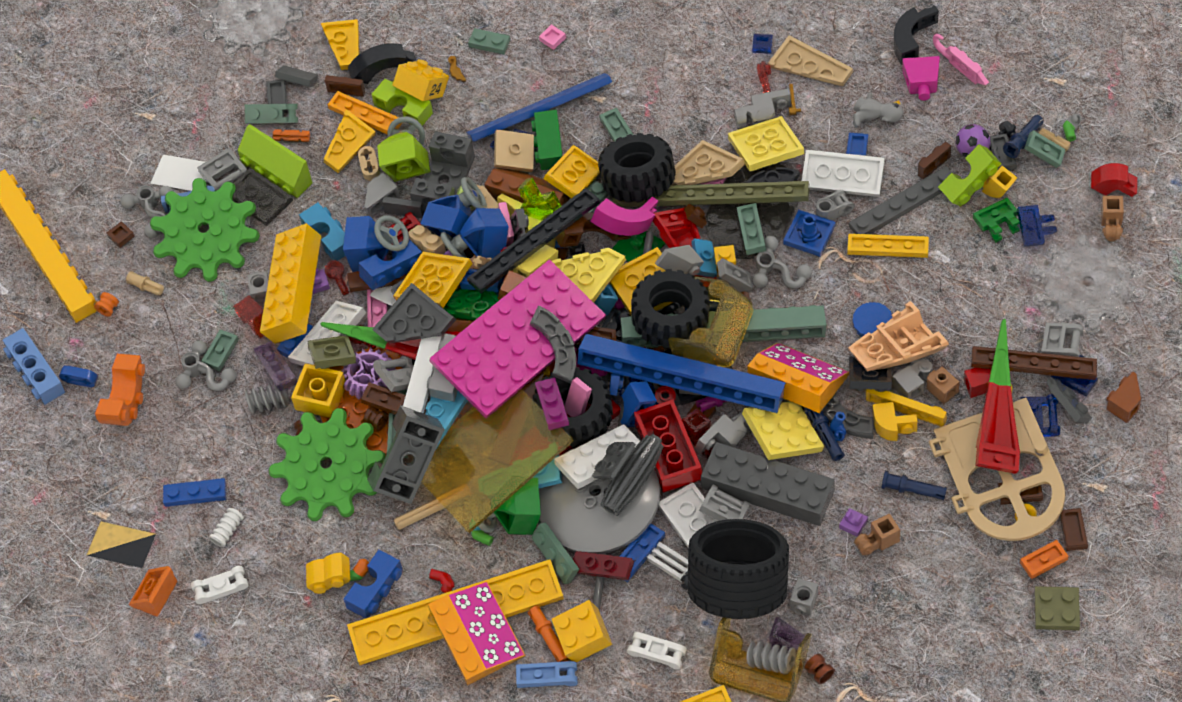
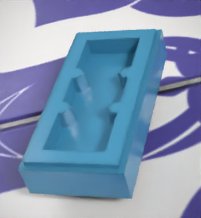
M694 238L691 242L692 248L704 261L697 275L714 278L717 275L712 241Z

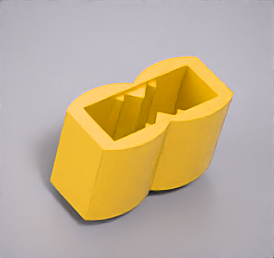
M343 553L330 554L324 559L313 560L306 564V586L314 593L322 594L332 587L339 588L350 581L349 557Z

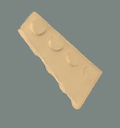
M790 35L768 62L769 68L839 86H844L853 73V68Z

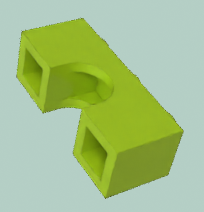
M384 79L371 94L374 106L388 113L397 106H405L402 109L403 117L414 118L423 126L433 114L430 100L421 101L392 86L393 81Z
M980 144L965 158L971 166L970 174L962 179L960 176L951 173L938 186L953 204L960 207L970 200L975 191L983 187L984 182L994 175L1002 164L987 147Z

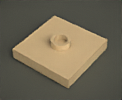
M496 130L494 167L532 172L534 135Z

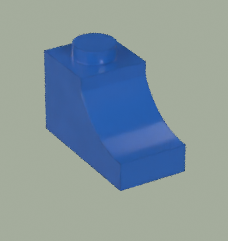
M647 381L629 383L622 394L624 412L620 421L621 424H624L627 428L636 427L634 412L654 406L657 400Z

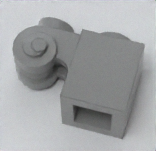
M918 359L912 361L906 368L897 370L893 375V388L900 396L914 400L924 393L923 380H927V376L932 372V363L929 360Z

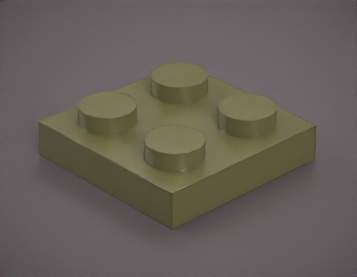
M347 335L308 341V349L315 369H326L339 365L347 366L356 363V356Z
M1035 586V629L1079 630V587Z

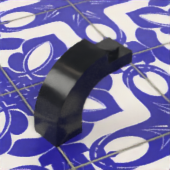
M936 6L925 8L920 12H917L914 7L906 11L897 21L894 28V53L901 65L903 58L919 57V46L914 40L913 35L921 29L938 23L939 11Z
M381 44L369 48L356 56L349 64L348 70L352 79L363 80L364 84H369L372 78L380 71L388 68H398L399 64L416 61L414 52L403 50L402 44Z

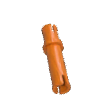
M540 606L532 607L528 611V615L536 626V632L541 634L557 662L569 661L570 659L565 656L560 640L552 629L551 621L546 619Z

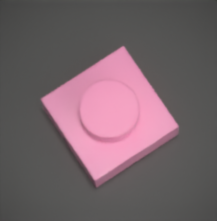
M552 24L539 36L540 42L553 50L566 39V34Z

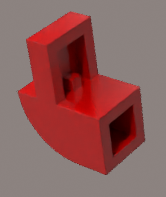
M1109 163L1091 172V188L1105 196L1115 190H1119L1133 197L1137 194V177L1128 173L1127 165Z
M972 368L964 371V383L970 398L987 393L991 369Z

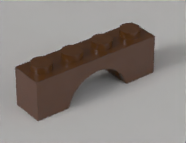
M594 212L586 213L555 238L560 247L577 246L582 234L591 231L602 233L612 241L630 239L631 236L617 235L601 229L591 222Z

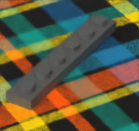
M947 166L943 167L850 221L849 228L854 234L874 233L941 194L942 191L938 186L952 172Z

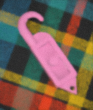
M935 34L933 36V44L938 52L946 57L949 63L975 85L977 83L982 85L989 83L982 73L981 66L977 62H973L964 51H960L956 46L946 48L939 41V39L943 40L942 35Z

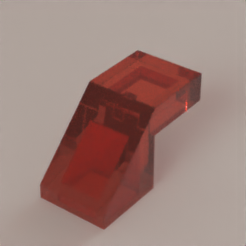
M248 295L232 307L243 323H248L258 339H261L264 336L260 333L263 308Z
M698 408L682 418L685 429L695 447L698 440L710 429L711 421ZM713 447L709 451L706 449L702 453L707 459L709 458Z

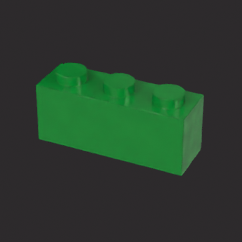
M557 110L534 112L535 120L531 121L532 132H536L537 135L534 136V148L538 147V151L535 152L536 163H540L541 170L551 169L563 156Z

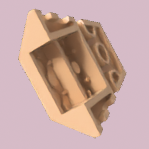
M909 301L905 304L906 308L901 312L897 310L891 315L892 319L886 323L881 322L876 326V331L873 333L868 332L849 346L848 349L866 371H873L925 358L944 350L949 343L939 331L933 334L923 323L919 309Z

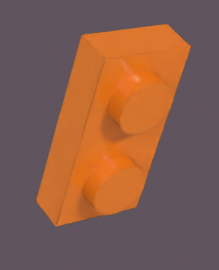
M1055 540L1021 558L1020 564L1029 577L1033 579L1067 561L1069 556L1058 540Z

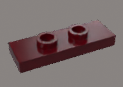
M576 551L573 561L579 568L577 574L627 581L634 564L632 558Z

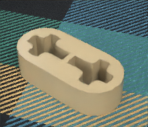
M364 146L359 149L358 158L363 177L371 181L374 177L380 175L375 150L370 146ZM366 154H369L370 160H366ZM368 167H372V173H369Z

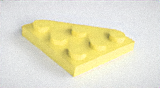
M610 248L600 249L601 252L593 254L587 252L574 255L571 259L561 261L560 258L552 260L594 303L624 264L626 258Z

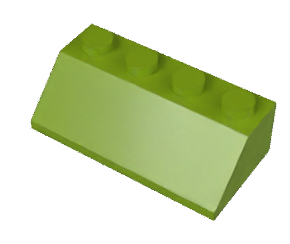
M251 124L246 127L238 148L239 160L245 167L252 168L258 176H264L272 185L282 188L287 195L298 198L313 183L307 161Z

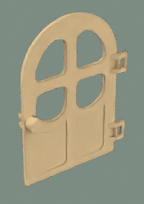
M1027 398L1013 402L1020 453L1031 454L1039 459L1042 465V471L1039 474L1021 480H1014L1011 473L998 471L1003 482L1000 487L980 494H976L971 490L969 477L979 468L975 466L977 451L975 447L982 413L933 429L936 438L928 441L934 457L944 455L959 495L951 498L957 514L967 512L972 523L981 532L1005 541L1025 540L1043 533L1056 522L1065 504V488L1062 478ZM939 443L941 450L936 451L934 445ZM1042 484H1048L1052 489V498L1047 510L1040 516H1030L1026 511L1020 493ZM1006 497L1010 499L1018 519L1013 525L1001 526L988 520L981 513L980 507L983 504ZM962 500L964 507L959 508L957 501Z

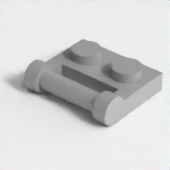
M230 148L197 167L198 172L210 186L214 187L215 191L219 190L223 183L233 182L241 176L245 177L249 174L246 167ZM232 169H238L235 172L228 175L227 177L223 178L222 180L218 182L215 181L216 179L228 173Z
M1046 323L1041 353L1079 357L1080 352L1078 348L1080 336L1083 334V326L1070 323ZM1066 334H1072L1070 348H1064Z
M401 356L399 359L387 361L380 359L374 361V370L391 392L408 389L414 367L412 359ZM395 367H402V368H403V369L392 370V371H388V370H387V369H389V368H395Z
M713 484L699 511L718 521L743 519L750 503L747 501L742 502L719 490L718 486Z

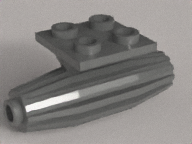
M654 434L651 436L646 435L637 446L634 442H614L608 446L607 454L603 460L596 464L592 477L611 480L600 505L612 515L618 516L632 502L653 472L664 447L661 444L662 440Z

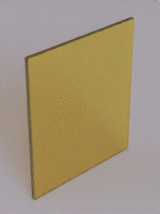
M521 389L489 417L485 418L473 407L451 426L435 450L421 483L465 528V531L470 534L574 440L561 427L549 430L543 410Z

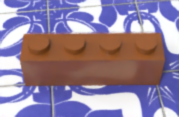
M495 168L491 171L484 184L487 191L496 201L500 194H504L533 209L539 205L551 212H555L570 199L569 196L546 180L517 170Z

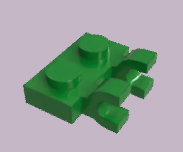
M1008 197L973 213L974 221L983 232L989 230L995 243L1002 240L1000 235L1002 228L999 224L1005 221L1012 234L1020 231L1017 226L1020 224V221L1016 217L1018 216V210Z

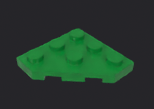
M458 288L454 291L443 309L454 318L476 320L499 300L494 291H484L481 294L477 290Z

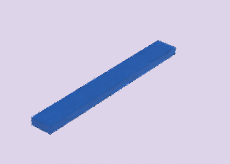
M606 73L598 75L466 132L467 136L474 142L494 134L496 130H503L533 117L534 112L550 110L606 86L612 82L611 77Z

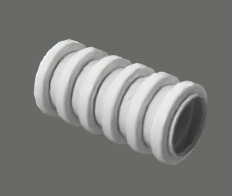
M234 508L226 510L227 513H224L223 518L220 519V524L216 525L217 529H214L212 531L213 534L209 536L211 542L219 547L226 546L225 542L230 540L229 536L233 535L232 531H236V526L240 525L239 521L243 520L242 514Z

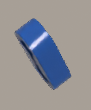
M63 366L59 378L66 383L94 387L98 375L88 369Z

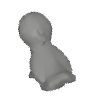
M870 92L866 99L859 97L854 106L856 113L853 115V125L857 128L861 122L874 120L878 117H882L881 121L885 120L886 122L894 123L903 117L904 111L899 100L893 103L882 104L872 99L873 94Z

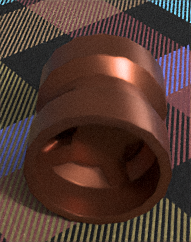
M820 653L811 657L804 666V669L809 674L814 675V680L818 684L828 681L835 672V669L830 664H826L825 658Z

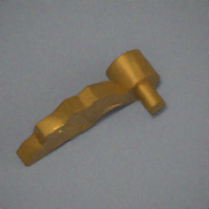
M450 56L448 62L451 76L456 78L457 81L466 82L460 68L456 66V57Z
M789 84L792 106L789 107V116L796 115V112H801V108L796 109L793 84Z

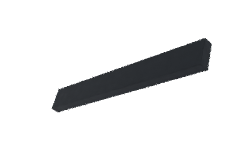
M587 188L583 189L467 278V282L482 294L507 275L509 270L512 271L600 203V199Z

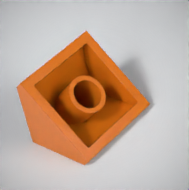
M165 566L149 569L129 605L158 617L177 583L172 568Z

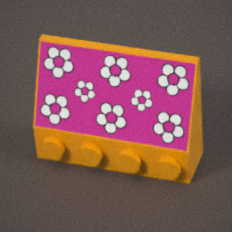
M776 343L757 353L747 366V373L786 382L783 398L817 413L823 410L849 376V371L780 343Z
M487 581L450 593L428 604L429 611L467 686L525 657Z

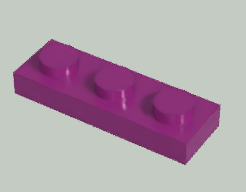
M555 377L535 382L548 429L552 430L568 426V417Z

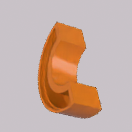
M117 353L112 366L109 399L100 398L95 412L99 423L128 426L133 419H137L138 405H141L143 402L141 389L142 376L145 374V364H142L140 355Z

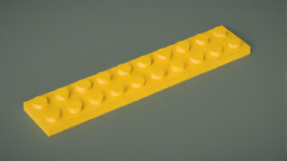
M551 559L347 624L359 665L443 639L429 611L428 604L445 595L485 581L488 582L506 618L529 611L534 606L542 607L563 600V593Z

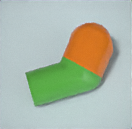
M360 559L353 570H350V581L363 579L369 571L367 567L369 561L367 559Z

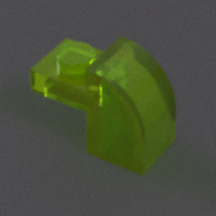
M533 177L526 179L518 188L520 196L524 200L520 208H524V213L529 217L544 220L561 207L555 192L551 191L541 194Z

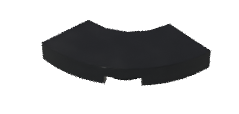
M776 167V169L762 170L754 174L745 183L791 182L798 179L800 172L791 168Z

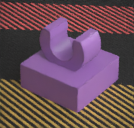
M318 268L316 269L312 294L330 289L324 269L319 271Z
M849 508L839 524V529L858 537L868 522V517Z

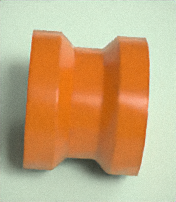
M102 292L100 301L95 303L94 308L100 314L110 317L113 313V308L117 307L119 301L112 294Z

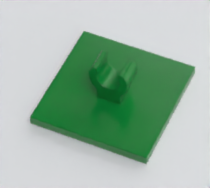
M648 231L632 235L630 239L619 240L612 250L624 255L626 262L643 255L645 236ZM654 235L652 250L656 247L661 250L666 243Z

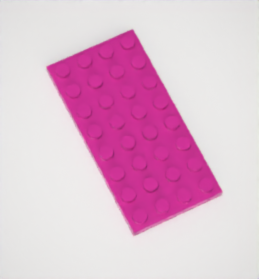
M550 259L430 357V363L485 418L489 417L555 361L554 351L548 339L539 330L530 326L538 305L553 313L560 320L565 329L569 331L574 344L605 319L606 314Z

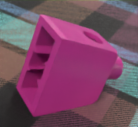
M939 56L903 58L902 72L910 94H918L919 99L922 101L928 100L930 93L937 92Z

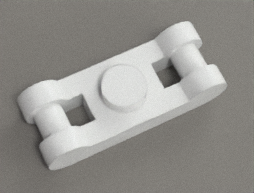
M236 566L225 573L204 580L193 581L191 588L196 594L194 596L196 603L203 604L248 588L247 579L243 576L245 574L243 567ZM236 579L235 583H230L231 580ZM207 588L210 589L209 592H204V591H203L204 589H207Z
M634 632L632 637L633 643L629 645L627 650L629 655L659 662L673 669H680L681 657L685 656L687 650L685 646L644 633ZM641 644H646L645 648L640 647ZM668 651L674 653L673 657L667 655Z

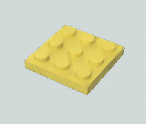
M782 116L728 133V140L738 155L743 158L749 171L758 170L804 154V147Z
M791 401L783 402L778 413L754 407L744 408L742 415L768 460L823 451L824 445L800 405Z

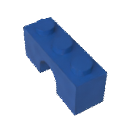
M410 239L405 249L392 251L393 260L384 261L375 254L359 262V276L372 290L402 277L411 270L422 254V251Z
M381 550L376 552L367 565L370 575L376 578V581L370 586H361L355 582L343 599L347 609L365 619L377 611L382 598L389 594L394 581H398L402 575L403 569L400 560Z

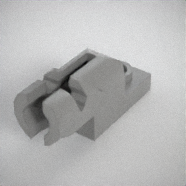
M789 88L752 95L750 106L746 105L734 109L737 129L747 127V123L755 125L774 119V109L791 106Z
M743 410L731 419L724 414L698 440L694 450L701 455L706 449L709 451L715 445V442L735 447L751 431L742 415Z

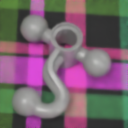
M143 185L138 188L137 196L125 194L121 197L120 203L126 209H130L136 203H140L149 217H162L167 214L155 211L153 208L157 205V199H161V196H165L167 192L173 191V189L169 186H163L159 191L154 192L151 186ZM150 223L144 228V233L149 238L157 237L161 233V231L153 230Z
M774 236L765 237L766 251L759 252L757 255L756 267L758 273L752 278L753 284L757 288L765 287L768 283L766 273L771 272L774 268L781 270L783 282L787 287L797 289L803 286L806 279L812 275L811 267L807 264L800 265L796 270L799 277L798 280H791L787 265L775 260L772 253L778 247V240ZM768 259L771 263L764 265L760 261Z
M198 340L192 344V352L185 353L181 358L184 372L176 377V385L180 389L189 388L192 381L191 377H197L202 373L206 374V383L211 390L221 391L236 380L237 374L234 369L226 368L221 372L222 381L215 383L214 372L211 367L199 360V357L207 352V345L205 342Z

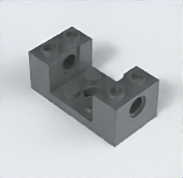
M437 131L434 132L429 144L431 155L430 173H426L424 179L416 178L410 191L411 200L422 202L424 212L428 202L457 194L458 188L461 186V179L468 176L475 158L472 139ZM442 179H448V180H449V182H447V183H445V184H444V183H442V184L439 183Z
M400 405L392 423L397 433L384 462L375 461L367 480L373 491L412 504L445 429L437 418ZM411 454L414 456L412 462H403V458L406 455Z

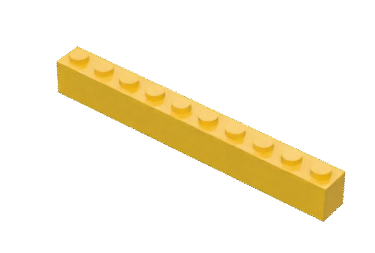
M4 169L0 172V208L74 321L77 323L97 312L94 308L96 303L94 296L91 292L89 294L86 292L88 288L82 279L78 280L77 276L79 275L75 267L68 265L70 261L64 252L60 253L61 247L57 240L50 238L52 234L49 228L42 226L44 222L39 213L34 214L35 208L30 200H25L26 194L21 187L17 188L16 185L18 183L13 174L9 176Z

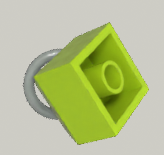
M399 117L392 121L388 127V138L377 146L379 167L394 182L430 173L428 151L422 146L425 141V131L422 125L411 117ZM403 122L412 124L408 129H394ZM416 129L419 131V141L412 135Z

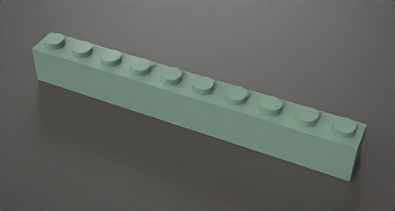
M824 305L739 311L729 310L723 312L710 311L707 328L697 340L716 344L719 342L736 343L825 337L827 325ZM632 316L621 318L622 343L638 347L645 346L646 348L658 347L652 345L650 340L648 342L642 338V334L639 335L636 332L635 326L632 324Z

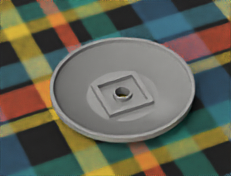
M655 469L637 496L618 516L612 515L600 505L611 480L598 479L577 489L561 472L562 483L539 488L540 522H546L562 546L572 552L581 551L603 554L627 546L648 528L655 517L660 502V484ZM594 489H601L600 494L597 496H592L591 492Z

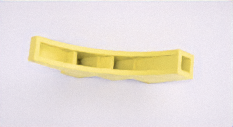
M500 194L497 197L498 204L501 202L507 203L510 217L516 209L524 208V213L527 214L529 219V225L525 233L553 213L539 205L533 209L504 194ZM556 238L552 239L514 268L513 272L528 277L549 259L551 261L558 259V250L554 249Z

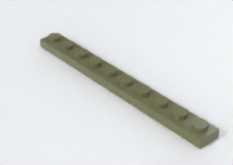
M809 181L671 185L667 191H663L662 195L659 197L655 196L654 198L659 201L657 206L688 205L689 203L691 205L802 202L809 200L810 184ZM614 197L612 202L619 207H642L647 200H642L639 203L636 201L626 203L625 200L618 201Z

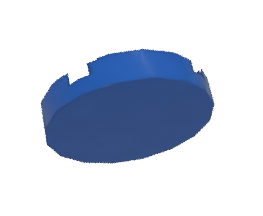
M869 302L862 304L853 314V327L857 334L863 337L868 332L873 333L876 331V326L881 322L886 323L892 319V313L885 305Z

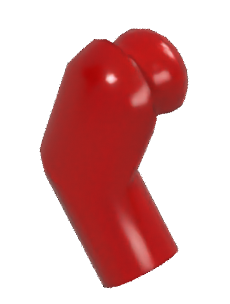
M431 569L429 579L439 581L442 584L441 591L443 593L452 591L455 583L451 575Z

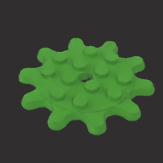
M196 178L192 182V192L189 195L180 196L174 191H169L165 195V202L170 206V212L162 217L155 216L150 221V226L153 230L161 231L164 234V240L154 247L153 254L157 258H164L169 255L174 256L177 263L173 273L176 277L183 278L192 268H199L203 272V278L208 282H212L218 276L217 269L220 264L229 263L234 268H241L245 264V258L239 252L240 246L246 242H257L260 237L256 229L248 228L245 225L246 218L256 211V205L252 201L235 203L232 197L236 187L232 182L223 183L217 191H209L206 181L202 178ZM202 224L209 226V230L205 233L199 232Z
M342 408L335 409L330 420L325 423L318 422L313 413L305 412L300 418L302 424L300 434L291 436L287 433H281L276 439L277 445L285 450L286 457L282 462L272 464L268 472L271 477L284 478L288 482V488L282 493L280 501L284 506H291L299 500L305 501L308 504L307 516L311 521L320 520L323 511L329 506L336 507L341 516L350 517L354 513L352 499L355 494L364 493L368 496H373L377 493L373 491L367 479L369 477V470L374 466L375 461L384 462L385 453L381 450H369L366 446L367 439L374 432L373 426L366 422L357 428H349L346 425L347 413ZM331 459L332 464L329 468H322L321 461Z

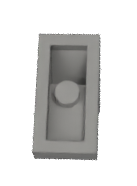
M724 258L717 262L722 293L751 291L753 289L749 272Z

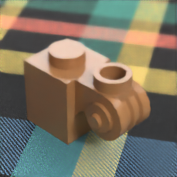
M1123 196L1102 197L1101 226H1104L1102 233H1104L1105 239L1111 242L1120 239L1123 233V228H1121L1124 214Z
M889 513L871 522V533L869 535L866 533L860 534L854 540V544L862 555H870L879 548L883 551L900 542V528Z

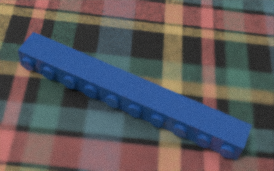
M586 334L578 353L577 364L774 413H778L783 400L786 382Z

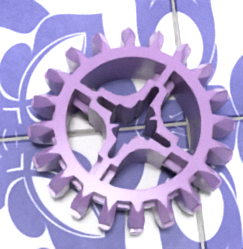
M362 348L360 354L354 352L356 363L343 366L344 369H341L346 380L344 383L345 390L349 391L351 396L356 395L358 400L363 396L369 382L389 389L381 378L378 379L379 375L373 367L375 360H392L388 358L386 353L381 354L379 349L374 352L370 348L368 352H365ZM389 368L387 370L392 371L396 370V368Z

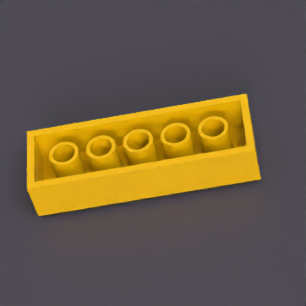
M307 223L276 234L260 333L275 344L306 334L321 242V235Z

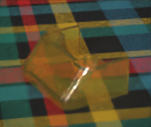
M694 276L695 280L699 279L703 286L706 287L710 301L719 302L710 329L698 328L694 330L689 340L674 337L668 339L672 355L720 367H729L736 360L753 313L752 302L724 280Z
M722 618L718 625L709 669L711 680L717 684L776 702H789L795 693L806 662L811 634H806L798 650H796L795 664L788 674L776 673L772 670L752 668L747 664V651L742 650L743 638L739 633L729 630L731 619Z

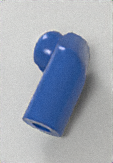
M837 412L830 423V429L837 441H843L846 435V429L843 424L845 414L843 412Z

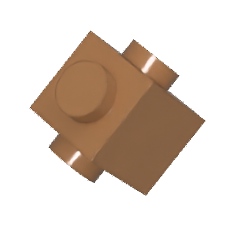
M941 366L937 371L933 370L927 376L926 389L945 404L959 393L960 382Z

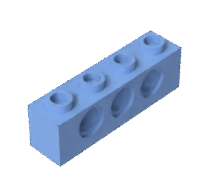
M24 328L3 339L5 345L3 351L9 359H14L12 364L18 373L22 371L24 374L21 377L25 384L33 387L31 392L36 400L41 399L44 405L66 393L60 380Z

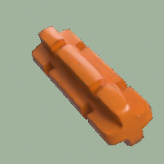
M275 129L273 131V139L275 141L283 139V141L299 142L301 140V142H308L310 140V131H282Z

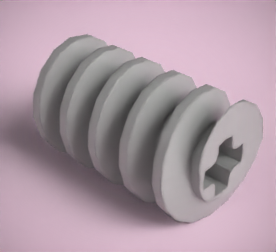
M286 381L283 382L282 388L278 382L275 383V389H272L270 384H268L267 391L260 386L258 393L252 388L251 394H248L245 389L248 408L252 414L256 413V407L260 412H263L264 406L270 411L272 404H274L276 409H279L280 402L284 407L288 406L289 394Z
M752 641L747 650L746 660L747 664L752 668L757 667L758 669L788 674L795 664L796 650L791 647L788 651L787 646H782L780 649L778 644H775L772 648V644L769 642L764 646L762 641H759L756 645Z

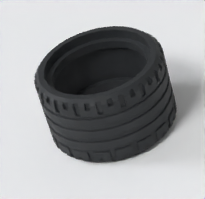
M747 519L720 520L702 527L689 540L688 594L690 599L702 610L728 619L757 618L774 611L784 603L787 597L789 544L786 538L767 524Z

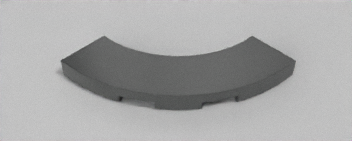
M538 305L530 326L539 330L548 339L553 348L555 367L552 376L571 384L576 368V353L572 337L553 313Z
M834 394L822 410L824 415L829 418V422L831 423L837 412H843L845 414L843 424L846 433L856 437L873 439L874 418L862 416L845 409L840 404L836 394Z

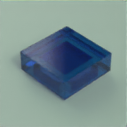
M754 34L752 53L771 54L773 35Z

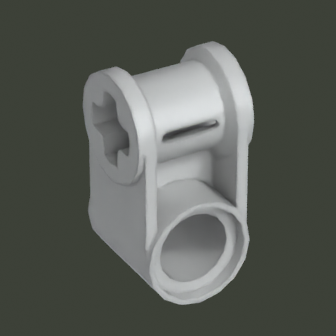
M837 190L833 194L819 199L816 203V215L832 221L849 214L854 209L853 202H849L844 190Z

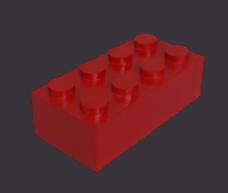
M672 399L634 412L635 425L641 440L646 435L651 436L652 434L662 440L661 444L664 447L654 468L662 492L664 493L700 481L702 467L674 400Z

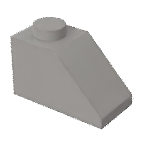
M384 173L374 177L367 186L365 210L367 216L371 218L384 210L382 204L384 197L400 198L398 186Z
M690 245L667 248L655 262L657 266L665 270L672 269V271L676 272L681 270L684 271V274L690 273L693 276L700 272V267L704 263Z

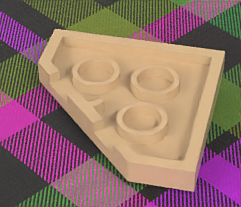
M702 140L675 165L676 175L672 185H695L732 177L745 165L743 158Z

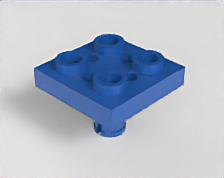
M798 210L783 240V245L821 257L836 226V222Z

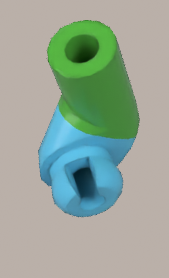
M472 519L470 530L473 539L490 546L494 537L484 533L477 526L474 519Z

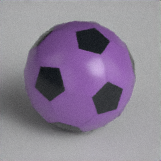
M966 125L959 130L956 136V148L962 156L967 157L978 144L989 149L990 136L986 129L980 125Z

